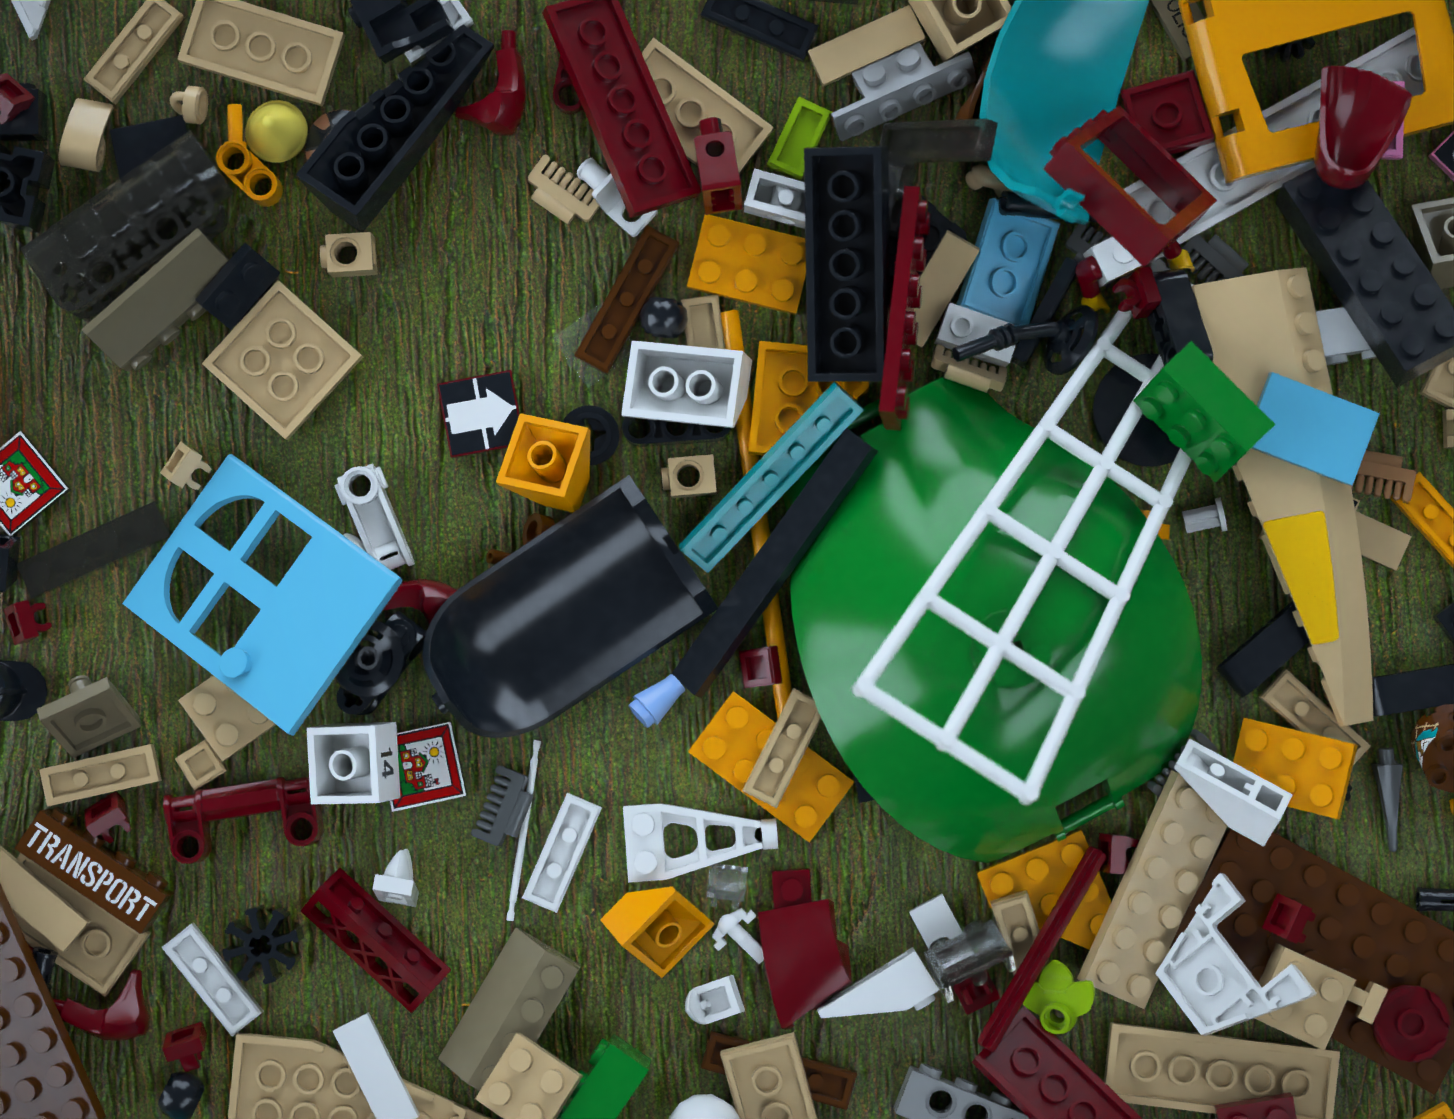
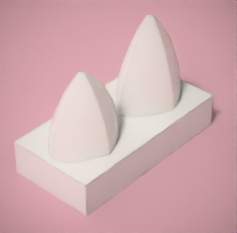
M408 849L400 850L395 854L383 875L375 874L372 890L379 901L416 907L419 891L413 881L412 861Z

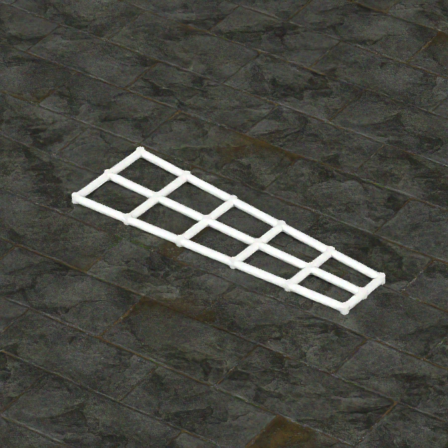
M1160 259L1150 264L1152 272L1170 270ZM1118 310L852 687V692L856 697L864 698L934 743L938 750L948 752L1016 796L1024 805L1032 804L1039 797V791L1076 710L1086 694L1087 686L1121 612L1130 598L1132 588L1166 514L1173 505V499L1192 460L1180 448L1160 492L1115 464L1116 459L1143 414L1140 407L1133 400L1102 454L1057 426L1059 420L1103 358H1106L1143 382L1134 399L1164 367L1160 354L1152 368L1149 369L1113 345L1132 318L1131 310L1128 312ZM1047 438L1093 467L1092 472L1051 543L998 509ZM1106 477L1153 506L1117 585L1064 552ZM988 522L1043 556L998 634L937 596ZM1056 565L1110 600L1072 682L1012 644L1014 637ZM927 609L990 648L943 729L874 686ZM1003 657L1065 697L1026 782L1021 781L957 739Z

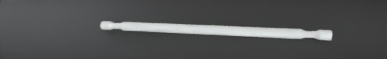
M539 740L533 741V756L530 761L526 792L531 794L534 791L538 765L537 757L541 746V741ZM531 804L519 832L509 897L510 906L506 917L508 921H514V906L517 901Z

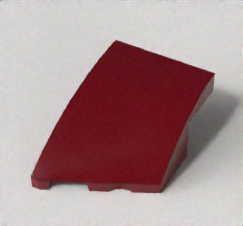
M829 899L758 912L767 978L780 1026L784 1030L791 1029L795 1026L793 1024L810 1010L818 1009L826 1003L828 997L839 993L852 983L849 946L837 939L834 902Z

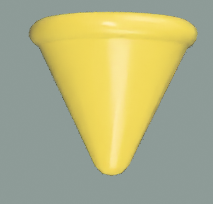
M271 100L258 106L249 116L245 127V138L251 152L258 158L271 163H282L297 156L306 144L308 137L307 121L301 110L292 103L283 100Z

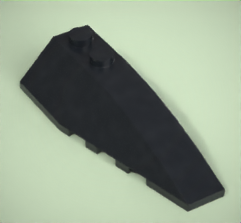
M463 24L426 53V57L412 68L408 66L399 73L398 79L384 90L378 89L369 96V101L355 112L351 110L343 116L297 172V179L333 214L358 231L364 232L409 176L452 116L494 49V44Z

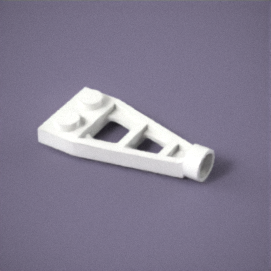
M664 803L623 806L628 883L667 880L762 848L763 850L778 849L776 818L755 820ZM676 823L692 827L697 833V848L692 853L678 858L669 857L665 853L664 828L668 824ZM709 825L732 827L735 831V844L729 848L709 850L706 847V827ZM760 827L762 831V842L758 841L755 838V831L757 828Z

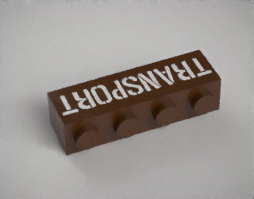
M57 807L54 810L50 808L40 810L14 849L139 934L149 931L174 894V892L166 888L169 883L152 871L146 874L135 867L137 861L124 851L117 850L115 853L104 846L106 841L101 835L94 838L87 829L84 832L72 823L75 819L64 810Z

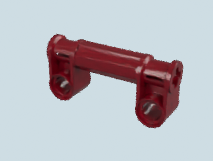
M309 774L308 777L286 780L284 777L216 788L196 790L195 794L178 797L166 794L163 798V810L168 826L170 850L172 856L183 864L199 863L210 855L212 842L209 822L281 811L284 834L291 844L295 846H311L316 844L324 833L321 804H311ZM306 789L305 792L292 794V791ZM193 807L191 810L180 811V808ZM303 818L309 820L313 827L311 836L306 840L300 839L295 831L297 822ZM189 836L195 837L199 842V851L194 857L188 856L183 849V843Z

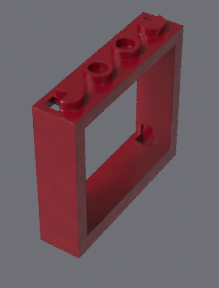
M1120 105L1109 113L1103 109L1094 119L1090 118L1080 128H1075L1067 137L1063 136L1052 147L1053 149L1049 153L1053 158L1043 168L1065 191L1072 189L1084 195V200L1078 203L1143 267L1147 266L1193 227L1217 201ZM1099 139L1176 215L1165 225L1161 226L1083 149Z

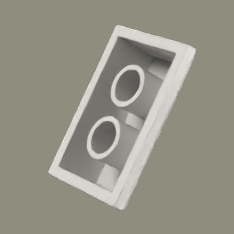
M632 340L621 415L631 418L734 428L747 399L752 359L743 351Z

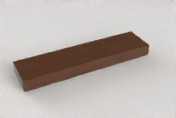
M648 225L645 227L574 355L575 358L606 375L609 374L640 318L643 305L651 298L680 246L678 241Z
M711 1030L701 1068L726 1075L720 1055L721 1050L752 1043L753 1041ZM801 1056L813 1101L847 1110L857 1071Z

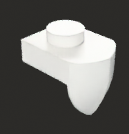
M734 975L692 988L685 1000V1012L696 1023L706 1025L745 1012Z

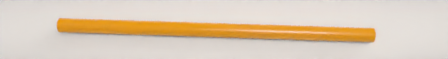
M739 310L721 312L725 349L744 352ZM750 387L748 388L747 399L736 422L743 477L760 460L759 455L748 454L753 411ZM767 512L750 529L754 557L770 536ZM777 592L762 613L767 647H778L782 683L772 685L778 720L792 692L779 594Z

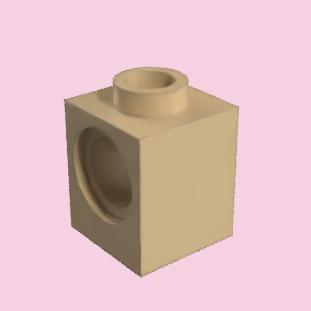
M371 232L325 235L326 245L320 246L321 267L327 268V273L331 277L378 275L376 239ZM348 246L355 247L357 249L356 259L350 264L340 263V251Z
M713 454L668 458V467L661 468L663 490H671L672 498L717 494ZM684 467L695 468L700 474L698 483L692 487L681 485L678 481L680 470Z

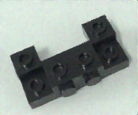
M350 0L352 6L348 8L351 18L359 29L364 28L378 58L385 64L416 46L424 49L455 31L440 0H418L411 5H408L406 0Z

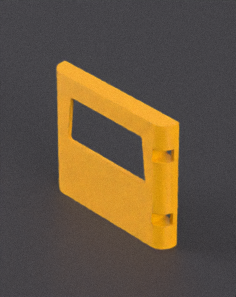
M1177 0L1206 111L1215 137V145L1225 183L1314 161L1319 130V121L1278 132H1270L1243 64L1242 56L1406 12L1412 14L1424 86L1423 94L1412 96L1410 107L1404 118L1403 137L1454 124V32L1445 0ZM1203 1L1207 18L1194 22L1189 4ZM1233 114L1237 133L1224 137L1219 117Z

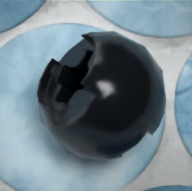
M652 297L643 305L640 313L641 327L647 334L651 333L654 337L677 338L687 325V309L683 307L681 302L676 303L675 299Z
M185 1071L174 1072L170 1075L168 1083L163 1089L158 1106L162 1113L170 1119H191L205 1086L200 1078L193 1073Z

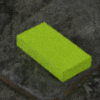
M798 97L769 158L767 167L801 181L804 176V148L818 146L833 112L802 97Z

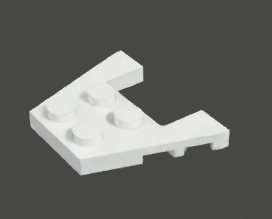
M1219 873L1212 882L1213 887L1203 903L1198 904L1193 919L1184 933H1180L1155 973L1198 1032L1205 1036L1303 1001L1317 994L1296 965L1292 964L1264 987L1260 986L1217 929V925L1246 902L1226 874Z

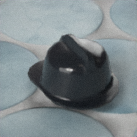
M0 661V721L29 719L37 714L38 708L45 704L48 692L46 680L41 672L29 663Z

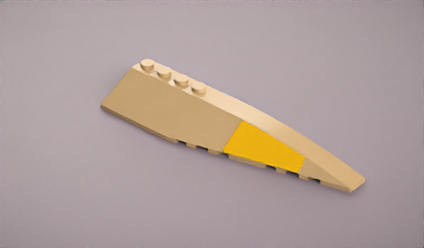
M1307 267L1274 270L1191 286L1212 347L1213 363L1256 405L1270 372L1333 395ZM1251 448L1232 468L1237 480L1244 481L1251 501L1247 502L1252 516H1256L1261 522L1264 530L1261 538L1284 594L1290 593L1296 610L1292 613L1298 627L1303 626L1311 646L1307 649L1312 662H1317L1320 665L1324 675L1321 683L1339 727L1373 721L1372 668L1367 600L1351 486Z

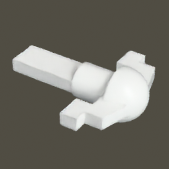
M740 908L730 914L723 915L712 934V938L716 941L713 946L718 951L727 944L723 936L728 934L760 964L764 961L762 946L739 924L742 919L749 924L756 917V914L752 910L746 913Z

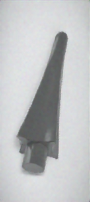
M1387 747L1378 749L1379 763H1371L1384 814L1388 847L1390 852H1396L1398 849V808L1403 764H1399L1394 760V748Z

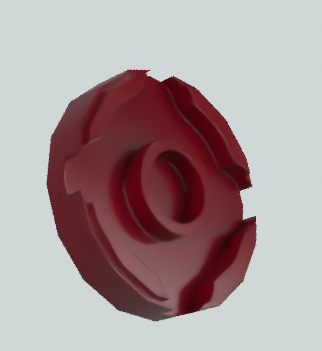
M1401 985L1387 991L1371 1028L1376 1042L1387 1054L1401 1061L1418 1063L1432 1058L1444 1047L1451 1019L1446 1005L1435 993L1419 985Z

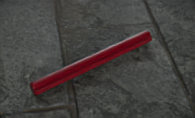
M1092 846L1086 850L978 1037L977 1043L992 1052L997 1049L1103 865L1106 855L1101 850Z

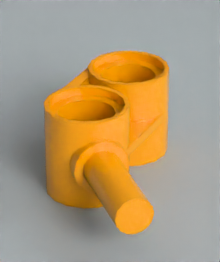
M228 104V141L224 142L216 153L217 166L255 203L264 207L273 206L282 197V183L271 170L247 149V142L243 141L242 105ZM233 154H244V163L240 168L235 170L228 169V160ZM265 178L272 181L271 190L266 195H256L255 185L257 182Z

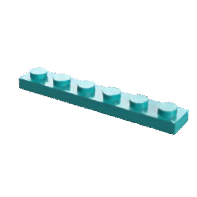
M834 381L679 544L680 551L709 573L864 411L862 405Z

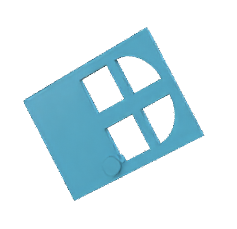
M229 454L122 604L286 733L294 736L399 588L402 578L236 456ZM240 499L264 501L265 503L231 551L200 529L201 525L210 515L230 502ZM282 514L312 536V538L279 585L276 586L249 566L246 561L278 516ZM184 550L213 572L214 575L179 622L170 602V582L175 565ZM230 585L261 610L235 647L228 649L223 655H220L197 637L195 633Z

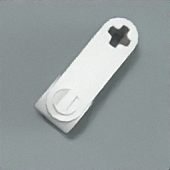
M373 463L364 467H353L346 471L344 475L338 477V484L334 485L342 505L347 504L366 552L390 570L404 564L408 566L414 565L412 553L385 488L389 486L381 467L375 468ZM365 475L371 482V489L365 496L358 497L353 492L352 484L355 478ZM398 552L397 555L383 560L384 557Z

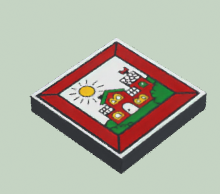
M23 431L18 432L0 447V526L9 536H16L71 490Z
M452 721L397 733L401 798L390 800L392 812L467 796Z

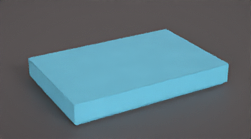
M996 198L989 199L975 246L980 248V252L965 275L956 305L1014 325L1029 324L1060 223L1046 218L1001 215L999 212V200Z
M1270 372L1257 406L1275 425L1252 449L1352 486L1380 413Z

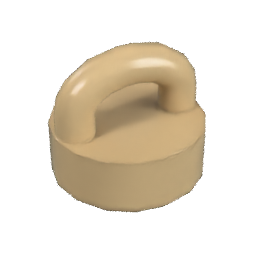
M188 86L185 92L176 91L172 93L170 105L175 112L183 115L186 123L202 124L208 112L207 91L204 87Z

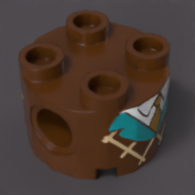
M1445 704L1434 708L1435 713L1430 714L1428 717L1424 714L1417 721L1411 732V747L1428 783L1432 787L1452 793L1454 792V704Z

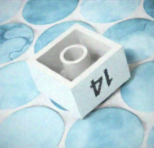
M396 722L339 723L307 728L311 804L381 803L401 798Z

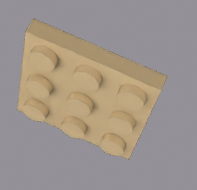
M277 280L202 364L284 439L289 440L360 362L363 356L285 285Z

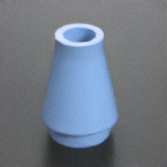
M670 674L660 682L634 695V701L628 707L635 717L646 728H649L653 723L659 724L678 697L685 692V688L673 674Z

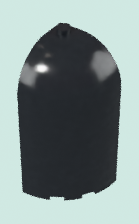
M628 475L469 581L442 604L427 629L423 644L424 668L436 690V693L431 695L443 715L450 712L460 725L476 735L503 738L527 733L552 721L715 612L718 607L631 476Z

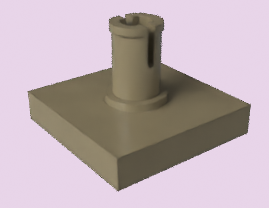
M76 676L68 682L71 694L37 709L40 722L72 758L141 727L136 711L107 677L92 683L88 676Z

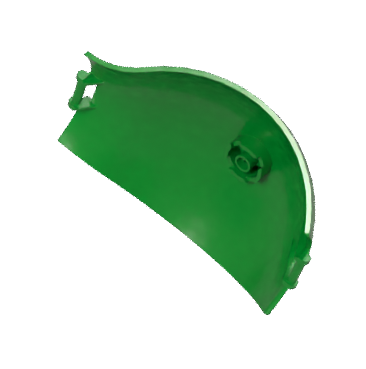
M943 375L907 393V396L910 397L908 420L902 419L900 431L885 430L884 424L881 423L859 435L878 452L790 574L792 618L797 648L817 710L833 743L863 788L882 809L919 839L954 856L982 863H990L1019 851L1051 834L1054 835L1058 842L1066 839L1067 833L1113 808L1116 810L1123 808L1125 803L1122 796L1161 773L1163 768H1169V761L1173 760L1176 762L1174 756L1176 753H1182L1180 749L1187 743L1199 708L1202 687V654L1198 626L1188 591L1171 554L1157 534L1132 588L1130 598L1121 612L1087 686L1086 694L1076 710L1039 791V797L1030 805L1022 804L1016 796L948 752L938 750L934 743L866 699L858 698L853 694V685L1035 429L1007 412L988 393L943 378ZM880 398L863 407L864 411L849 425L848 429L854 430L880 416ZM840 436L782 495L786 511L791 507ZM1047 438L998 509L1051 543L1092 472L1093 467ZM1106 477L1064 552L1117 585L1147 518L1128 495L1112 479ZM988 522L937 596L998 634L1043 556ZM1056 565L1012 642H1016L1019 649L1072 682L1110 600ZM927 609L874 686L943 729L990 648ZM1003 657L957 739L1021 781L1026 782L1065 697ZM1103 781L1107 795L1060 820L1055 808L1056 806Z

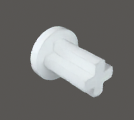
M1215 498V505L1182 511L1187 533L1219 526L1222 532L1228 531L1221 498Z

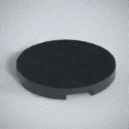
M1139 354L1132 356V358L1151 369L1159 354ZM1117 365L1112 367L1101 379L1093 400L1092 419L1094 428L1105 447L1143 383ZM1142 414L1120 452L1118 459L1137 466L1158 467L1173 462L1180 448L1169 440L1168 435L1153 420L1148 419Z

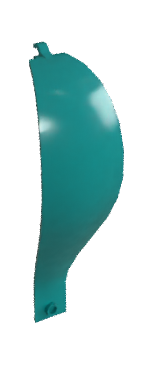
M1016 0L997 36L984 78L979 115L981 145L988 166L992 173L1008 189L1023 199L1070 223L1076 222L1082 225L1088 223L1090 214L1078 203L1083 201L1085 196L1072 189L1065 191L1043 168L1053 158L1049 153L1053 149L1052 147L1063 136L1067 137L1075 128H1080L1090 118L1094 119L1103 109L1107 113L1115 109L1149 0ZM1097 139L1083 150L1099 165L1104 144Z

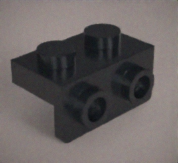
M244 243L195 300L232 330L249 312V309L259 297L272 287L274 280L280 275V272L247 243Z

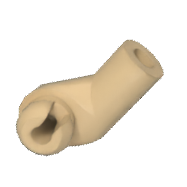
M975 165L972 167V171L966 174V183L973 190L980 189L982 186L992 188L998 198L1002 197L1001 193L1003 191L1013 192L992 173L988 165Z

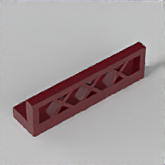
M341 868L334 872L318 888L300 910L411 1014L451 971L442 960ZM320 902L330 911L331 917L325 916L316 907V904ZM347 931L353 932L358 937L359 943H355L350 939ZM374 956L380 957L387 964L388 969L382 968L375 961ZM402 982L408 983L419 995L416 998L403 987Z

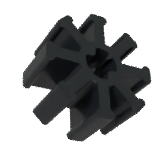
M262 904L253 906L245 911V915L249 916L251 928L242 924L240 919H236L228 924L225 933H231L245 941V943L236 947L230 945L223 949L224 960L228 962L236 956L247 954L249 957L243 969L236 974L241 980L247 982L255 976L254 971L259 962H261L265 977L263 979L264 984L275 982L282 977V973L278 972L275 959L287 965L286 968L288 970L299 963L302 957L301 954H294L282 947L284 943L291 941L297 943L304 938L303 929L300 926L284 934H280L278 931L283 920L290 915V912L285 908L279 907L272 911L273 917L268 926L265 923L262 912L264 905ZM267 936L270 939L267 945H272V948L260 952L257 949L260 943H256L255 940Z

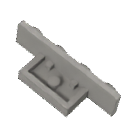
M918 42L852 72L854 84L863 99L831 113L837 136L840 141H844L853 136L860 135L864 131L893 120L906 112L929 104L935 99L975 82L976 75L971 54L968 51L934 67L922 45Z

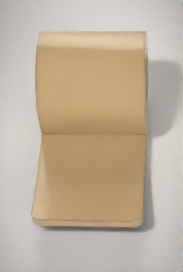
M82 98L75 100L59 147V163L61 166L99 172L102 169L106 152L103 134L114 109L112 104Z

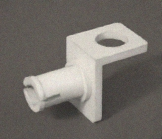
M593 158L586 159L577 170L578 178L586 182L594 190L592 196L604 213L630 236H637L657 215L658 210L643 214L635 222L626 221L623 217L626 207L612 174H609L597 164Z

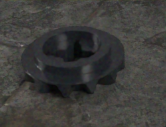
M592 405L581 406L572 410L564 418L563 422L585 427V420H588L589 426H591L593 431H606V434H602L595 439V451L591 452L590 448V466H596L610 459L619 445V428L614 417L605 409Z

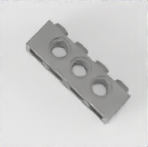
M921 1063L919 1068L912 1065L909 1066L893 1107L896 1114L908 1119H966L967 1109L975 1104L985 1107L983 1119H1030L1018 1107L1013 1106V1102L1006 1095L992 1091L990 1096L977 1092L978 1085L960 1077H956L955 1082L941 1077V1070ZM939 1090L948 1092L950 1094V1101L944 1108L937 1109L930 1105V1097L934 1092Z

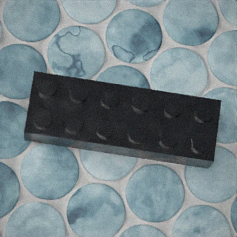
M888 146L804 148L808 381H882L891 308Z
M1316 167L1283 183L1276 200V205L1395 386L1399 387L1454 358V308L1370 182L1367 180L1361 186L1349 190L1338 189L1324 183L1318 176Z

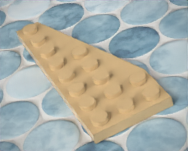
M240 1032L236 1034L228 1119H376L343 1052L314 1039ZM402 1079L420 1114L416 1119H493Z

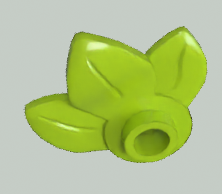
M1052 960L1043 968L1039 982L1035 981L1023 1004L1027 1009L1039 1015L1041 1025L1046 1031L1052 1034H1064L1074 1027L1077 1017L1090 1011L1094 1003L1095 987L1092 981L1074 982L1073 975L1068 967L1058 960ZM1053 1010L1061 1011L1065 1017L1059 1018L1055 1016Z

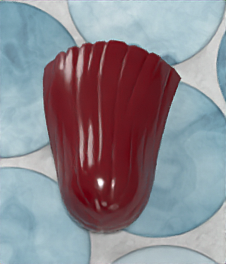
M1347 66L1323 67L1321 72L1319 130L1314 158L1316 171L1320 179L1331 187L1343 190L1357 188L1364 184L1376 169L1400 129L1410 107L1412 94L1404 87L1372 71L1358 70L1357 68Z

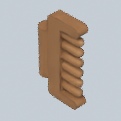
M1366 450L1356 475L1355 492L1357 494L1362 492L1366 477L1365 495L1372 493L1374 479H1376L1374 496L1380 497L1383 483L1386 481L1383 497L1385 499L1391 497L1393 483H1395L1393 499L1398 501L1404 484L1402 501L1408 504L1411 501L1416 472L1401 468L1402 456Z

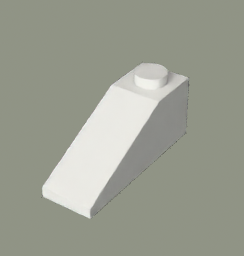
M1189 739L1174 767L1229 828L1262 846L1266 844L1278 825L1293 795Z
M912 947L828 999L826 1003L817 1009V1012L821 1018L906 1011L913 1006L918 1011L936 999L933 994L939 991V988Z

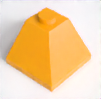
M520 413L496 483L543 506L568 512L576 511L581 506L590 480V429Z
M673 887L628 892L600 919L622 947L661 978L715 925L709 917Z

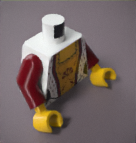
M1113 237L1089 248L1083 254L1085 259L1080 261L1076 267V275L1083 296L1081 305H1087L1095 311L1103 309L1106 314L1110 312V307L1100 293V288L1134 272L1136 268L1143 267ZM1177 240L1150 262L1152 263L1165 257L1170 270L1189 268L1192 273L1195 271L1188 251L1182 249Z

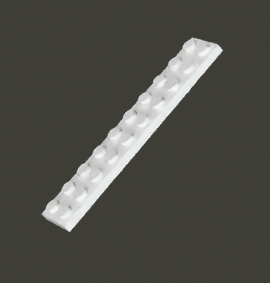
M1414 27L1344 65L1357 68L1358 70L1372 71L1381 77L1388 78L1389 81H1405V89L1412 96L1420 95L1424 92ZM1321 79L1262 111L1268 130L1270 132H1278L1319 121ZM1236 126L1226 131L1224 137L1237 133ZM1215 142L1200 146L1176 159L1180 165L1217 199L1215 204L1194 226L1177 239L1179 245L1281 189L1283 183L1314 168V161L1225 183ZM1141 180L1124 188L1159 224L1165 225L1176 215Z

